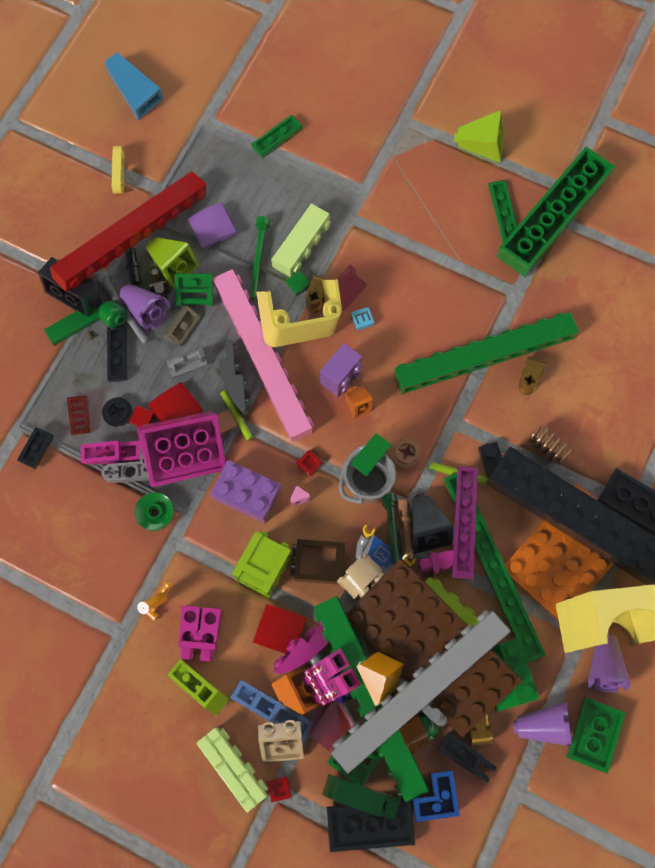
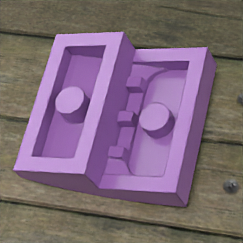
M223 203L210 206L188 218L204 250L219 240L222 242L226 241L237 233Z

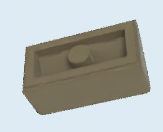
M187 305L183 306L163 336L181 346L201 316Z

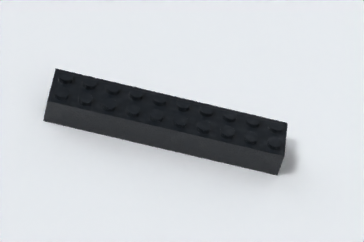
M511 446L508 448L488 479L487 485L645 585H655V536Z

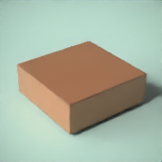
M229 409L217 415L221 435L238 427Z

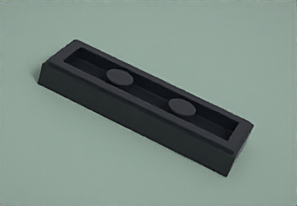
M126 326L117 328L107 327V380L109 382L127 381Z

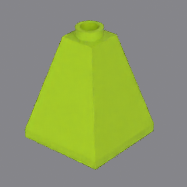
M496 111L459 127L458 132L454 134V142L458 143L461 149L495 162H501L505 134L501 111Z
M155 237L153 240H149L145 246L149 255L174 290L175 273H192L199 266L189 244L186 242Z

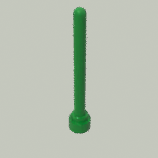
M258 216L256 218L258 237L250 288L251 300L257 298L256 292L258 291L265 232L270 228L271 220L265 216Z

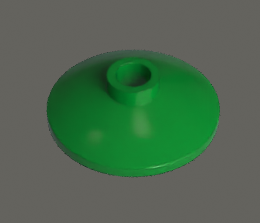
M148 493L137 502L134 511L135 519L146 530H161L168 526L173 518V504L162 493ZM154 510L159 511L157 516H152Z

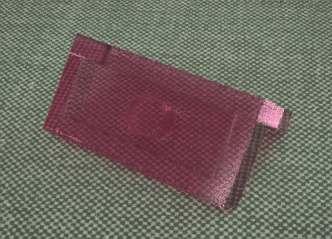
M352 265L338 278L342 310H345L366 287V283L356 276V268Z

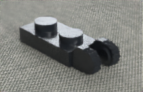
M450 732L446 734L437 749L473 775L475 774L487 783L490 778L477 770L480 763L484 764L491 771L495 772L497 769L495 765L484 758L485 756Z

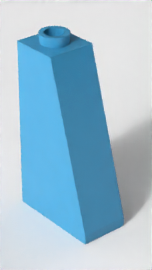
M116 52L107 59L105 66L109 76L136 119L140 120L163 99L160 87L119 53Z

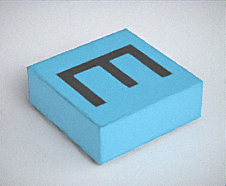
M369 307L351 312L357 331L374 326V320Z

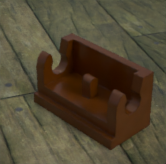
M418 713L399 728L405 745L411 754L429 744L428 735Z

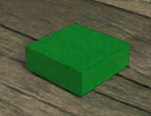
M300 270L285 280L287 286L296 296L310 286V282Z

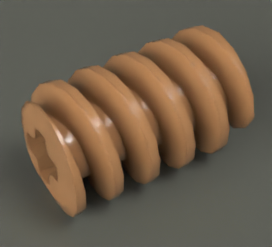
M542 424L531 435L528 442L536 441L534 444L535 448L542 446L540 453L547 451L545 457L548 459L553 456L551 463L559 462L560 464L573 449L565 450L567 443L565 442L560 445L561 438L553 439L555 432L548 434L549 427L542 429Z

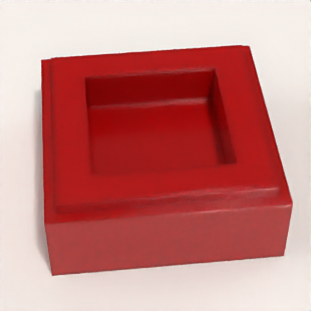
M137 405L129 423L137 427L150 424L155 414Z
M308 450L296 465L311 477L320 468L323 461Z
M287 776L267 781L271 803L292 798Z

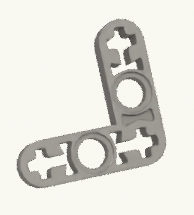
M141 447L139 462L108 464L103 467L101 472L102 477L108 483L149 480L147 471H145L146 467ZM119 468H121V474L123 477H120L118 473L120 472ZM128 468H135V475L131 477L126 476L125 472ZM111 469H113L115 473H118L113 474L112 478H110L107 475V473H110Z

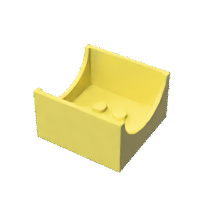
M655 585L591 591L556 603L565 653L608 644V630L612 622L620 625L627 631L633 645L655 641Z

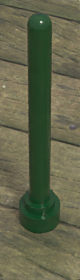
M389 493L384 495L381 500L382 506L387 510L394 566L400 560L394 510L398 502L397 496Z

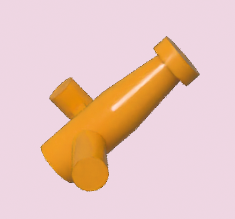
M166 581L157 594L138 604V611L141 614H147L153 621H156L160 615L155 610L167 602V593L173 584Z

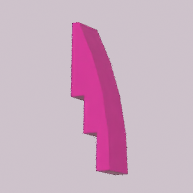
M109 441L81 444V464H114L140 461L139 441Z

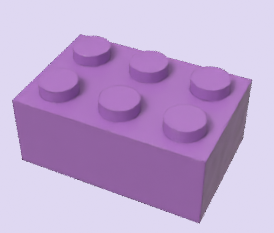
M227 460L210 496L213 500L265 524L281 492V485Z

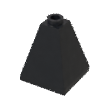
M415 495L413 497L414 554L452 545V523L429 495Z

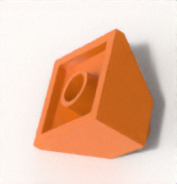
M310 665L286 674L271 684L279 702L302 715L322 705L321 703H315L313 687L307 686L302 679L305 676L304 672L311 668Z

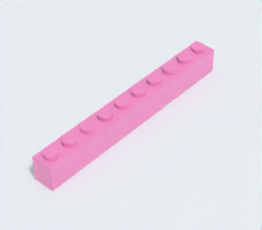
M232 269L214 277L215 288L291 442L293 443L312 434V427L314 426L310 416L306 417L304 403L302 400L297 399L295 395L298 394L296 387L293 383H289L287 379L289 374L285 367H281L279 362L282 361L278 352H274L272 347L265 343L261 320L258 321L256 317L258 312L254 305H250L248 301L250 296L246 289H242L241 285L243 282L239 274L235 275Z

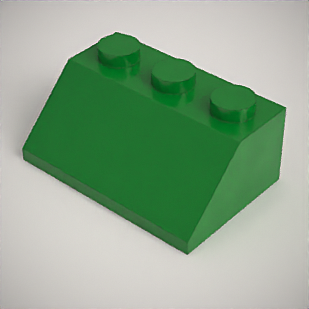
M516 638L494 645L492 649L522 678V682L495 706L496 712L540 699L519 639Z

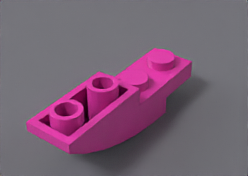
M321 622L317 623L314 629L308 630L304 636L306 640L296 638V640L292 639L286 647L287 652L283 657H278L272 672L283 674L296 669L312 659L327 645L328 642H326L322 634L324 628Z

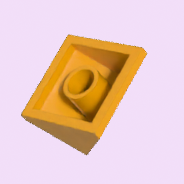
M380 652L374 653L357 665L375 706L397 690L396 688L404 665Z

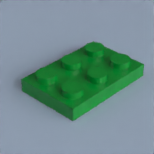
M584 697L571 738L572 746H569L566 758L608 774L626 712Z

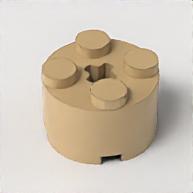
M364 553L346 570V574L340 577L337 583L353 599L356 598L359 601L369 591L370 588L368 586L371 585L373 587L384 574L382 573L383 570Z

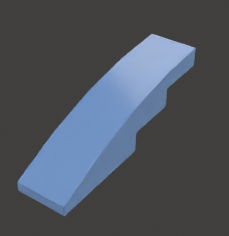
M241 679L230 695V698L274 724L285 723L287 720L300 721L303 742L314 724Z

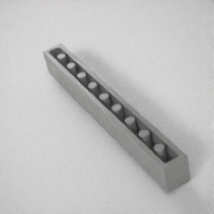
M493 610L482 612L477 617L478 622L475 625L471 626L469 624L461 631L462 636L458 640L454 638L444 646L446 650L442 654L438 652L428 660L430 664L426 668L422 666L412 674L414 678L410 682L406 680L396 688L398 692L394 696L389 694L381 702L382 706L378 710L374 708L364 716L366 720L362 724L357 722L348 730L350 734L346 738L341 736L332 744L334 748L331 754L347 774L510 632L509 628Z

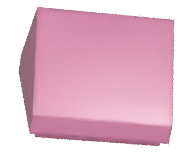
M296 485L290 499L291 505L297 506L310 502L309 493Z

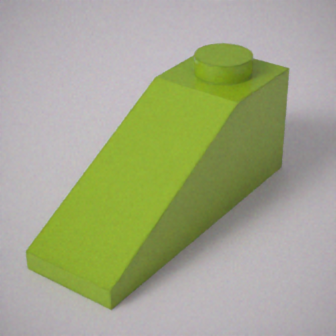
M181 659L167 674L201 706L215 716L219 714L229 701V698Z

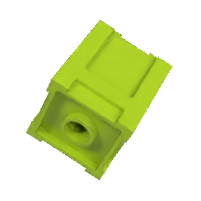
M261 530L258 533L255 531L232 575L235 577V580L270 598L293 556L290 554L291 550L288 549L290 545L284 542L280 545L267 538L269 534Z

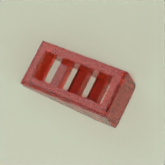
M88 396L67 397L71 435L91 433ZM83 402V406L74 407V403ZM84 410V413L74 414V411ZM75 418H85V421L75 422ZM85 424L86 428L75 429L76 425Z

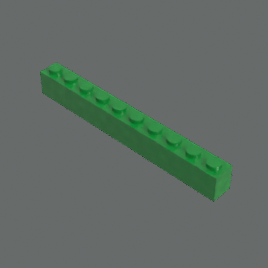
M562 312L550 319H540L532 325L524 324L519 329L513 331L508 329L502 332L501 335L487 336L479 342L474 340L463 347L455 346L448 352H437L432 357L426 359L421 357L410 364L402 363L394 369L393 375L400 394L403 395L573 340L578 335L579 330L571 312L566 314Z
M338 595L315 605L313 615L317 623L321 622L324 628L322 634L326 642L330 641L333 647L330 650L331 653L341 649L350 664L340 673L342 674L352 668L361 683L360 686L350 691L353 699L357 698L360 704L357 708L362 719H364V716L373 708L378 710L382 704L380 703L375 706L358 671L357 665L366 660L367 656ZM335 657L334 660H339L340 664L342 665L341 660L338 657ZM345 675V680L348 679L350 685L352 686L351 678ZM398 729L377 748V752L381 758H385L388 764L385 768L389 777H394L397 783L394 787L399 798L403 796L405 802L429 790L413 753L411 754L406 747Z

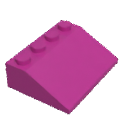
M212 411L137 427L139 443L151 487L221 472L226 464L218 417Z

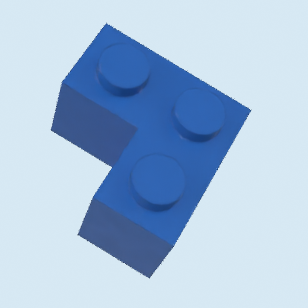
M453 771L431 772L430 780L433 795L412 799L415 820L421 822L460 816Z

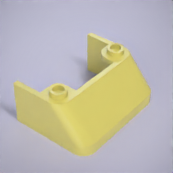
M338 279L322 280L325 304L323 306L324 317L290 323L289 315L285 310H273L271 291L256 292L265 343L271 347H279L333 335L342 312Z

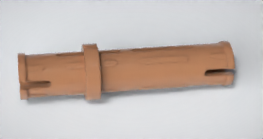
M407 499L398 500L399 518H397V523H399L402 557L407 553H411L408 555L407 560L415 559L411 529L413 518L410 515V501Z

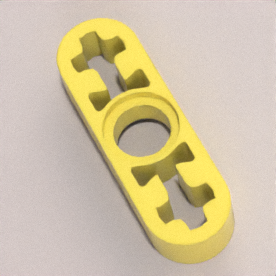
M113 146V194H123L125 155L123 146Z

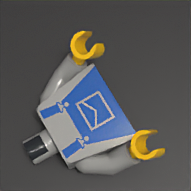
M368 522L363 527V533L357 543L356 559L358 560L366 553L383 570L382 573L385 575L393 567L391 548L373 535L377 529L376 526L372 531L367 529ZM407 553L403 557L400 556V559L402 558L409 566L416 562V559L412 562L407 560L408 555L411 553Z

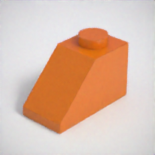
M354 386L347 390L345 400L354 419L372 411L373 399L364 386Z

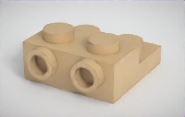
M287 720L285 723L274 724L266 722L263 725H258V739L263 763L304 759L300 721Z

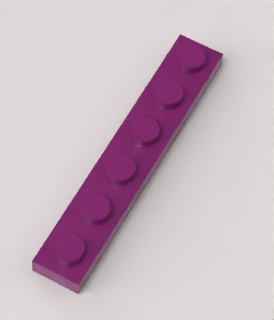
M458 467L452 578L473 579L478 468Z

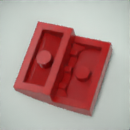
M182 382L169 388L148 404L160 422L203 412L201 406Z
M266 604L252 643L285 654L289 642L292 639L300 638L306 617Z

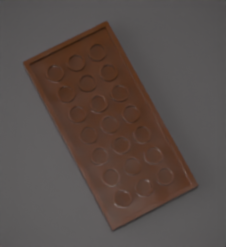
M402 558L346 613L351 624L380 653L404 664L401 675L408 682L414 678L412 674L421 666L426 668L430 664L428 660L437 652L442 654L446 650L444 646L453 638L458 640L462 636L461 631L468 626ZM491 648L431 700L433 702L431 706L439 709L447 717V722L463 737L522 682V678Z

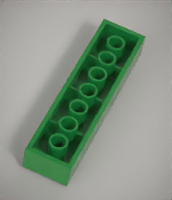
M586 146L499 247L496 257L526 278L607 182L615 166Z

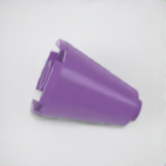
M127 284L121 288L120 299L144 329H156L167 318L168 315L165 313L167 309L170 310V304L165 297L132 284Z
M608 632V644L595 646L588 677V687L594 686V690L600 692H618V688L622 687L626 691L630 689V679L619 641L616 636Z
M567 702L517 716V721H513L514 733H519V738L572 746Z

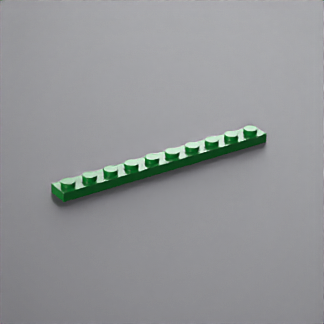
M458 473L443 479L455 507ZM476 503L474 549L515 639H519L526 661L529 663L546 654Z

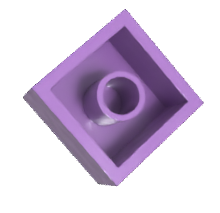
M343 343L320 370V384L337 397L341 393L344 394L350 387L349 383L353 379L356 380L362 373V356Z

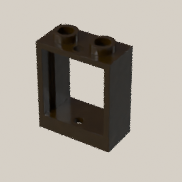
M297 539V544H293L292 556H296L295 564H291V576H294V581L339 585L337 580L343 577L345 542ZM302 546L336 549L334 577L300 574Z

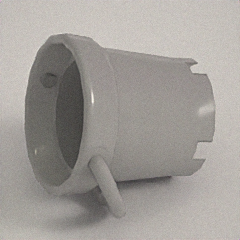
M365 445L356 448L343 464L338 478L340 480L338 486L340 495L344 500L357 504H362L363 501L366 503L379 501L390 492L396 478L394 463L387 454L381 458L367 477L351 465V462ZM344 481L355 498L347 496L344 492Z

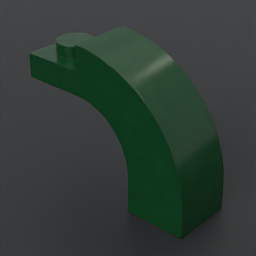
M328 774L322 793L323 796L339 803L391 820H395L401 800L398 797L364 787Z

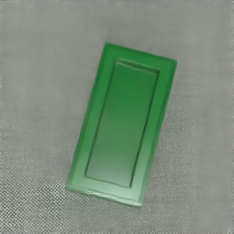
M375 433L351 462V465L367 477L392 444Z

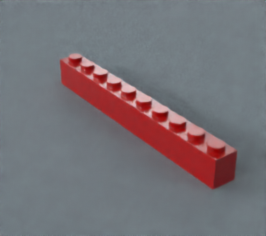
M193 171L189 172L50 266L52 278L66 292L78 287L82 281L91 278L95 272L108 266L112 260L121 257L125 251L134 248L138 242L148 238L157 229L163 228L167 222L177 218L184 210L190 209L197 201L203 200L206 196L207 184Z

